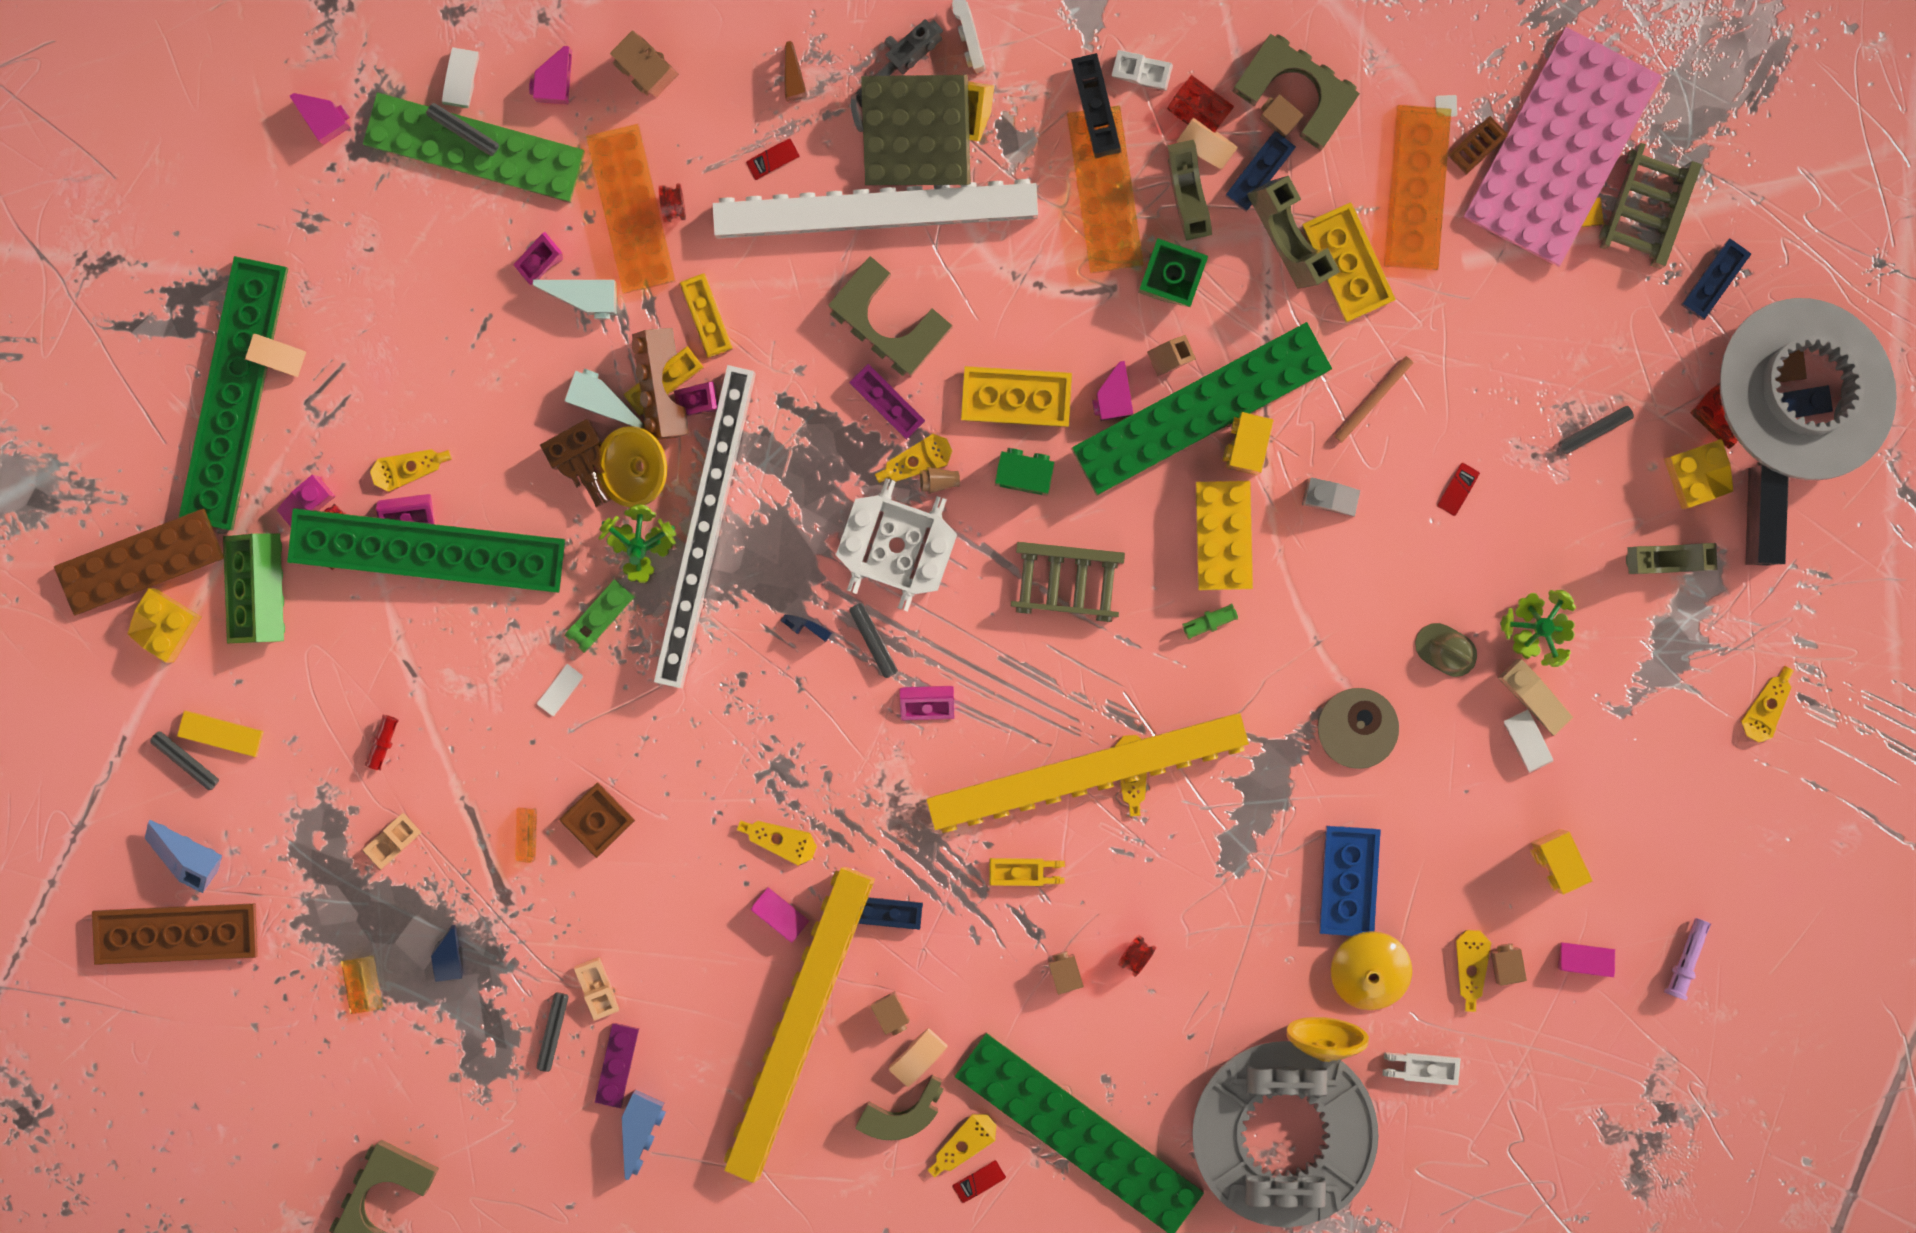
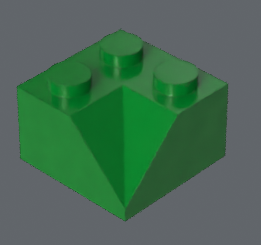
M1157 238L1138 293L1163 302L1190 308L1208 256Z
M1007 448V452L1001 451L995 486L1048 496L1055 462L1049 461V455L1034 453L1033 457L1023 456V450Z

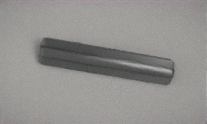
M432 103L427 109L426 114L428 117L486 154L493 156L499 148L497 142L436 103Z
M1624 406L1559 442L1561 451L1564 454H1568L1634 418L1633 411L1629 406Z
M858 603L851 607L849 612L883 676L888 678L896 674L898 669L864 604Z
M159 731L153 735L150 740L153 746L207 790H213L216 787L219 778L164 733Z
M556 992L553 996L536 1066L540 1071L549 1072L552 1068L569 998L564 993Z

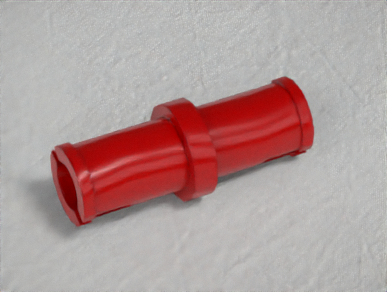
M382 715L376 736H372L371 739L373 744L367 761L364 764L366 767L381 771L387 750L391 749L393 745L391 739L399 719L389 715Z

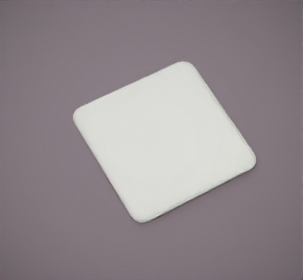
M1456 95L1435 97L1437 117L1457 116Z

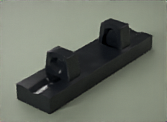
M1095 53L1071 59L1095 159L1121 153V146L1098 54ZM1108 125L1107 127L1095 130L1096 127Z

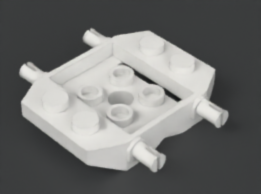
M885 478L879 495L855 499L836 556L851 571L852 576L846 589L847 591L851 592L854 582H856L853 593L857 594L861 580L864 577L901 589L903 594L897 608L902 610L904 602L907 600L904 611L908 612L912 598L916 594L938 591L957 534L942 518V512L947 499L942 498L938 508L941 497L936 496L932 511L929 513L891 500V494L896 482L891 480L887 490L890 479ZM880 511L884 512V514L881 519L876 537L874 539L868 560L865 563L863 562V559L868 544L870 542L875 524L877 522ZM928 527L930 532L914 578L911 579L910 576ZM893 538H901L905 543V547L900 553H894L889 548V543Z

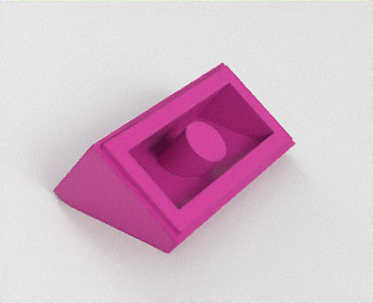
M431 494L384 499L377 502L376 512L378 518L435 524Z
M954 687L900 688L901 721L955 719Z
M769 887L750 909L791 943H793L810 921Z
M1561 942L1558 969L1567 972L1614 978L1615 949Z

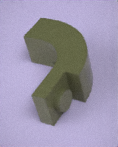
M1194 139L1167 145L1172 188L1185 239L1188 241L1212 235L1211 218L1202 189Z
M1716 543L1627 547L1626 565L1629 574L1718 570Z
M932 1075L916 1104L902 1112H890L869 1101L855 1129L870 1137L891 1141L905 1139L919 1133L932 1122L938 1113V1108L931 1105V1102L937 1103L944 1088L940 1087L942 1079Z

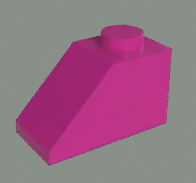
M563 46L535 70L534 78H530L529 94L533 95V99L537 103L569 105L572 50L569 46Z
M297 93L289 95L317 140L323 145L351 128L346 121L350 117L342 105L336 106L330 100Z
M1120 361L1097 392V399L1092 400L1094 415H1100V421L1129 417L1134 414L1125 361Z
M312 474L287 496L277 509V512L291 527L293 508L319 511L336 496L319 476Z

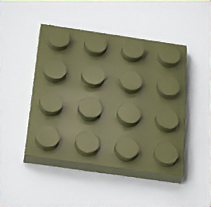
M968 74L861 76L865 185L971 184Z

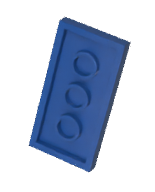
M1326 825L1320 934L1353 936L1362 932L1375 931L1381 829Z

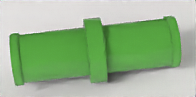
M1231 603L1211 613L1206 611L1203 613L1204 616L1187 623H1182V627L1189 640L1209 630L1214 632L1217 630V627L1238 620V615Z

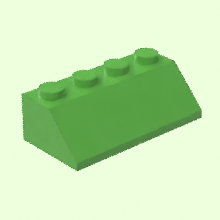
M280 533L223 536L227 644L284 641L285 624L283 622L284 597L282 594L283 570L281 567L282 543Z

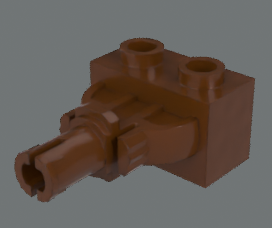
M585 419L541 443L540 447L552 469L559 470L565 477L572 479L576 488L582 486L577 477L579 476L597 508L603 505L597 493H599L604 503L609 502L611 498L608 496L594 469L595 466L600 475L605 473L600 464V446L602 441L591 421Z

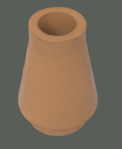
M927 467L926 470H920V487L922 492L928 491V494L960 486L959 471Z

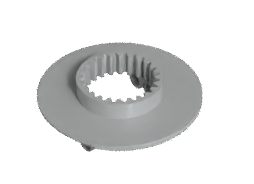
M1811 298L1784 299L1766 305L1751 314L1740 324L1732 335L1723 355L1720 369V396L1725 413L1724 417L1729 428L1742 447L1753 458L1781 475L1809 481L1840 477L1854 471L1870 460L1880 449L1890 432L1897 401L1896 382L1890 360L1873 332L1861 320L1839 306ZM1809 348V351L1813 353L1819 349L1820 356L1828 354L1829 362H1837L1836 371H1843L1840 377L1843 380L1841 399L1835 408L1834 420L1827 423L1820 422L1815 425L1814 421L1805 424L1804 417L1796 419L1795 411H1787L1789 404L1781 403L1780 399L1783 397V393L1776 390L1781 384L1775 380L1781 376V373L1777 369L1783 366L1784 363L1782 361L1788 358L1790 353H1794L1797 350L1802 352Z
M1290 1041L1269 1042L1251 1047L1238 1053L1223 1064L1208 1081L1200 1095L1195 1109L1192 1128L1193 1149L1198 1168L1214 1195L1236 1214L1253 1222L1273 1227H1298L1315 1223L1333 1215L1349 1204L1360 1192L1372 1171L1379 1138L1378 1122L1373 1102L1367 1089L1353 1070L1342 1060L1324 1062L1311 1057L1295 1047ZM1264 1095L1270 1099L1272 1096L1297 1095L1301 1099L1306 1097L1308 1103L1314 1104L1316 1111L1321 1112L1319 1117L1325 1122L1322 1125V1129L1327 1132L1321 1138L1326 1144L1319 1145L1318 1148L1322 1152L1321 1155L1314 1154L1315 1162L1313 1164L1306 1162L1305 1170L1297 1167L1295 1174L1286 1170L1285 1174L1281 1175L1280 1171L1276 1169L1271 1174L1269 1167L1266 1166L1262 1169L1259 1161L1254 1162L1253 1155L1248 1153V1146L1243 1144L1247 1141L1245 1135L1241 1133L1247 1130L1243 1121H1249L1250 1119L1247 1111H1255L1254 1103L1262 1104Z

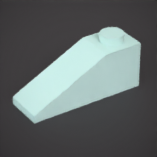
M533 280V285L536 288L589 315H594V319L608 320L610 315H617V282L615 280Z
M584 369L582 373L575 371L565 402L621 423L644 429L642 421L602 380L598 379V373L588 369Z

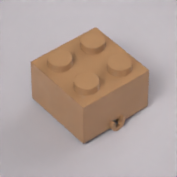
M633 30L610 52L615 58L612 62L613 65L628 77L632 75L634 79L631 83L646 96L651 93L658 97L679 75L664 59L663 53L657 52L641 35Z

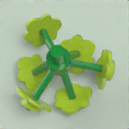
M637 504L624 511L625 516L637 521L635 533H633V528L629 524H624L621 527L615 526L620 519L616 516L613 520L608 518L606 521H602V526L599 528L602 534L598 539L602 540L609 532L612 533L607 537V544L613 547L615 553L627 552V555L630 557V563H626L623 566L624 574L628 575V580L631 582L637 580L640 583H645L649 580V575L654 573L651 560L645 557L646 551L650 550L652 553H658L659 556L665 557L668 555L669 549L676 544L673 537L677 534L674 525H671L669 521L664 523L660 518L658 523L662 529L653 527L651 532L646 534L645 540L642 539V521H651L652 518L656 517V513L652 512L646 505Z
M1550 590L1548 592V599L1555 606L1547 618H1542L1541 616L1544 612L1542 607L1545 605V601L1539 598L1536 593H1530L1526 598L1518 600L1519 606L1515 609V614L1526 622L1531 621L1533 618L1537 621L1535 623L1514 622L1513 608H1509L1508 614L1502 616L1500 622L1501 631L1505 632L1506 639H1510L1513 627L1534 629L1535 633L1533 635L1529 630H1522L1520 634L1513 636L1515 642L1513 644V651L1517 654H1522L1525 659H1529L1531 656L1536 657L1541 653V649L1538 646L1540 643L1538 638L1540 636L1545 637L1551 653L1544 655L1541 664L1542 666L1559 667L1570 659L1571 651L1569 649L1564 650L1563 648L1556 649L1553 640L1558 645L1563 644L1564 641H1572L1575 637V633L1572 630L1575 627V623L1572 620H1568L1567 615L1563 613L1558 614L1556 617L1555 615L1560 608L1562 610L1574 611L1576 609L1575 604H1573L1574 600L1564 590Z

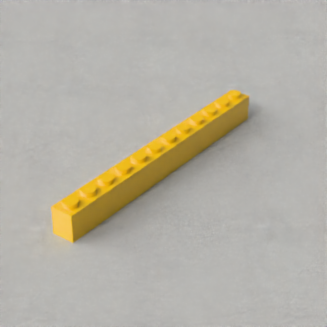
M1238 712L928 797L926 800L934 829H941L942 833L957 830L956 824L967 822L968 826L984 822L982 817L993 815L994 819L1010 815L1009 810L1018 807L1020 812L1036 808L1035 803L1045 800L1046 805L1062 801V795L1071 793L1072 798L1088 794L1087 789L1095 786L1098 787V791L1114 787L1113 782L1123 779L1124 783L1140 780L1139 774L1150 772V776L1159 775L1166 772L1165 767L1176 765L1177 769L1191 766V760L1202 758L1203 762L1218 758L1217 753L1227 750L1229 755L1245 751L1244 746L1249 745L1241 713Z
M842 867L840 871L836 870L830 883L833 886L830 896L826 895L821 905V911H823L820 921L815 922L811 931V936L814 937L810 947L806 946L801 958V961L804 962L801 972H796L791 986L795 987L791 997L787 996L784 1001L782 1011L785 1014L782 1021H778L774 1027L772 1036L775 1037L772 1047L768 1046L764 1053L762 1061L765 1062L763 1071L758 1072L754 1079L753 1087L756 1089L753 1097H748L744 1105L743 1112L746 1115L743 1123L739 1122L734 1131L733 1137L736 1138L733 1148L729 1147L725 1154L724 1162L727 1164L724 1171L752 1183L760 1179L875 878L848 867Z

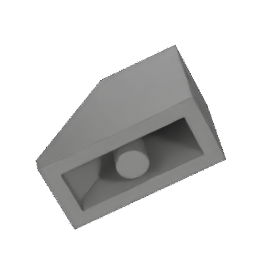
M1310 477L1307 479L1302 505L1355 517L1361 490Z

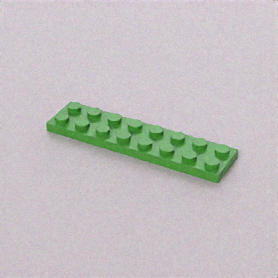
M377 92L363 141L364 146L571 203L585 150L451 113L499 144L497 152L490 156L428 117L426 114L428 106Z

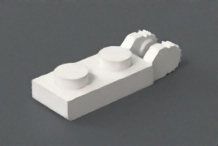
M952 0L953 13L962 23V25L957 26L962 42H967L969 50L964 52L968 68L973 67L976 74L985 72L986 66L968 2L966 0Z
M1384 1052V1059L1388 1061H1404L1405 1064L1404 1071L1387 1068L1383 1069L1382 1076L1403 1078L1404 1081L1458 1085L1460 1057L1408 1052L1405 1054Z

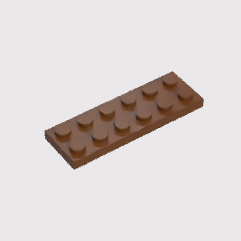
M203 508L53 567L72 613L76 616L224 559V555L206 511Z
M256 903L92 911L94 965L258 957Z

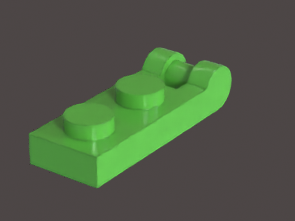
M614 579L564 636L570 641L573 639L580 645L579 649L586 653L632 602L635 596ZM584 626L592 631L588 637L580 632Z

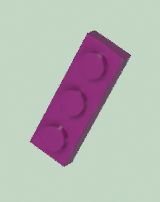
M869 364L849 382L906 440L925 422V419Z
M612 1023L594 1103L622 1108L640 1028Z

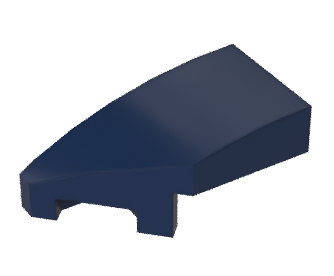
M785 614L781 619V622L791 628L796 634H800L803 628L806 627L825 642L833 634L823 626L802 617Z
M451 925L445 936L435 945L434 951L431 954L435 982L462 979L463 971L459 955L460 944L456 925Z

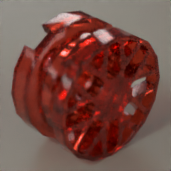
M676 183L675 190L673 186L659 185V200L663 222L669 223L672 219H677V216H680L681 221L686 220L681 183Z
M1139 934L1130 943L1117 963L1122 969L1126 967L1128 970L1133 971L1131 975L1134 977L1146 966L1157 948L1155 945L1148 947V944L1144 941L1145 938Z

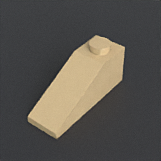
M1516 659L1497 677L1553 736L1573 718L1542 679L1522 659Z

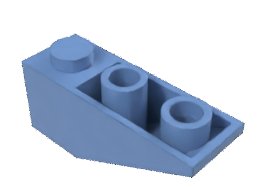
M149 820L145 840L179 882L203 893L218 873L222 855L211 848H206L192 841L187 836H182L168 829L163 824Z
M638 1090L633 1092L622 1115L624 1175L626 1180H629L632 1174L638 1175L644 1162L639 1158L643 1150L649 1151L655 1136L651 1135V1132L655 1125L660 1127L666 1111L662 1110L664 1102Z

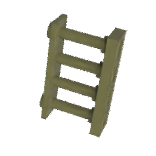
M1640 143L1635 149L1631 148L1627 155L1625 163L1629 164L1608 225L1604 224L1600 231L1598 239L1602 240L1599 248L1605 250L1613 241L1649 254V257L1653 258L1650 266L1662 269L1667 265L1702 164L1691 161L1681 168L1642 155L1646 144ZM1640 165L1677 178L1676 181L1680 182L1677 192L1673 191L1671 194L1635 181L1634 177L1638 166ZM1629 191L1667 203V207H1670L1668 217L1661 219L1625 206ZM1620 216L1657 228L1658 232L1662 233L1659 242L1651 244L1615 231Z
M1017 542L1016 553L1021 554V559H1024L1019 602L1011 601V607H1016L1017 613L1032 614V609L1096 615V621L1112 622L1113 617H1119V612L1111 611L1114 572L1115 569H1118V564H1124V552ZM1037 556H1048V562H1050L1046 604L1030 603L1034 560H1037ZM1064 558L1075 559V564L1077 565L1073 607L1057 606L1061 563H1064ZM1091 561L1102 562L1101 567H1104L1100 610L1084 608L1088 566H1091Z

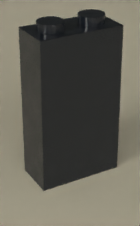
M1757 462L1756 467L1748 469L1745 565L1786 564L1789 477L1767 468L1760 462Z

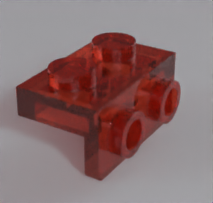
M1191 75L1176 93L1167 109L1187 125L1194 118L1215 133L1235 106Z
M1717 383L1703 395L1690 411V414L1718 440L1722 439L1726 448L1731 449L1738 440L1735 438L1724 417L1725 413L1720 396V383Z

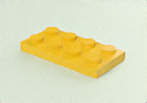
M1352 202L1301 225L1309 244L1317 250L1328 248L1340 270L1338 274L1326 281L1345 323L1396 300Z
M964 366L961 421L1069 427L1072 373Z
M1196 482L1198 591L1253 589L1251 482Z

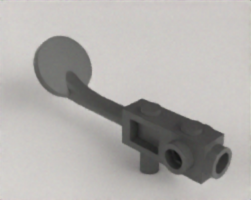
M924 19L899 43L893 36L887 37L884 43L890 51L885 55L890 62L874 76H890L896 70L902 75L905 74L943 40L940 36L943 32L942 28L935 20L932 19L928 22ZM862 87L851 96L852 116L859 132L864 131Z

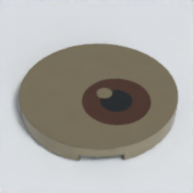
M1351 688L1335 694L1324 705L1318 718V735L1324 751L1332 760L1349 768L1363 769L1379 764L1393 751L1399 736V721L1391 703L1381 694L1366 688Z

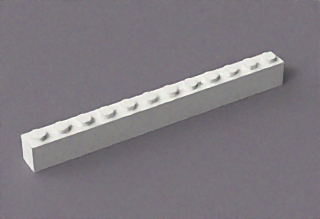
M1030 179L1014 180V184L1004 185L1003 181L987 182L988 186H977V183L971 182L969 185H961V188H950V185H934V189L923 190V186H909L907 191L896 192V188L887 187L881 188L880 193H869V189L853 190V194L842 195V191H828L826 196L816 197L815 193L807 192L800 193L799 198H789L788 194L773 195V199L762 200V196H748L746 201L737 202L732 197L720 198L719 203H713L714 235L716 239L1038 219L1036 183H1030Z
M727 365L656 670L655 683L683 688L756 376V373L752 370Z

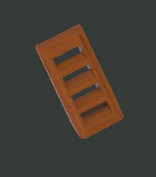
M787 41L785 45V99L787 102L807 97V91L794 44L791 41Z
M1489 116L1448 156L1467 175L1508 134ZM1485 127L1497 137L1495 141L1484 130ZM1478 134L1489 145L1487 149L1476 139ZM1471 143L1481 154L1477 156L1467 144ZM1461 150L1472 159L1473 162L1471 164L1459 154Z

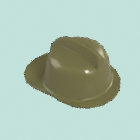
M1441 623L1429 624L1423 627L1417 635L1415 644L1419 657L1444 674L1459 677L1469 673L1474 668L1477 661V649L1467 636Z

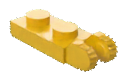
M989 858V885L1043 886V884H1065V877H1043V867H1065V861L1044 860L1043 858Z

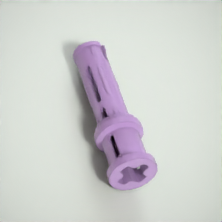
M1699 918L1694 919L1678 965L1672 968L1673 976L1669 987L1665 988L1664 993L1687 1001L1688 996L1686 994L1691 980H1694L1696 977L1694 969L1711 923Z

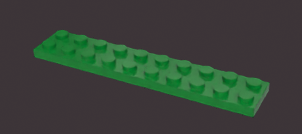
M237 256L233 258L178 518L204 508L212 527L231 531L234 529L268 369L266 366L245 360L253 334L274 340L289 270L288 267Z
M1305 322L1073 446L1071 450L1097 496L1232 424L1234 417L1239 418L1241 412L1250 414L1332 370V367L1309 324Z
M293 508L287 563L559 593L565 539Z
M987 1032L955 1074V1078L1167 1233H1176L1204 1194V1191Z

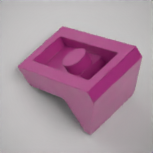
M544 232L513 265L529 285H532L533 280H539L551 266L561 262L563 254L547 233Z
M706 382L674 391L676 404L686 408L687 416L704 412H717L719 402L716 384L713 382Z

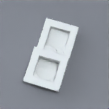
M452 47L444 83L442 104L469 109L474 90V77L479 61V52Z
M1118 50L1111 76L1134 84L1167 91L1173 64L1146 58L1142 54Z
M1528 709L1504 721V726L1516 745L1517 752L1529 773L1554 761Z

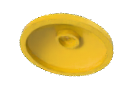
M629 426L613 431L607 436L600 447V464L605 472L602 475L598 473L600 481L608 496L619 505L625 507H633L637 504L647 505L658 497L666 481L667 461L664 450L659 441L643 428Z
M1368 931L1353 935L1339 946L1331 962V979L1336 992L1345 1002L1362 1010H1379L1394 1004L1405 994L1412 978V964L1408 952L1397 939L1382 932ZM1375 973L1378 975V978L1370 980L1369 976Z
M1307 1017L1297 1019L1287 1027V1037L1295 1047L1307 1055L1324 1062L1355 1056L1368 1046L1369 1036L1362 1028L1339 1019Z

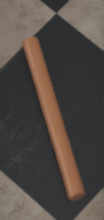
M1405 356L1334 435L1340 443L1344 442L1413 365L1414 362L1409 357Z

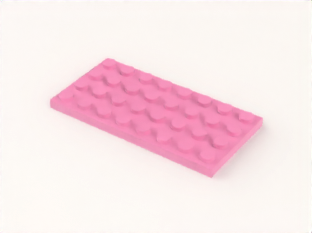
M1565 27L1463 218L1560 267L1662 75Z

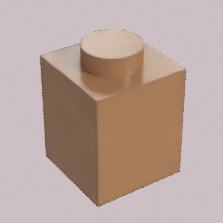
M1280 94L1275 100L1270 97L1260 108L1263 111L1260 120L1284 138L1288 136L1304 116Z
M1186 335L1169 340L1147 351L1157 376L1174 371L1196 360Z
M1513 943L1498 945L1495 951H1490L1495 980L1498 985L1502 986L1527 981L1522 950L1519 947H1513Z
M1068 951L1052 955L1053 960L1048 961L1058 995L1083 988L1084 985L1075 955H1069Z
M895 991L871 1003V1008L885 1035L891 1032L895 1036L907 1029L906 1024L910 1022V1018Z

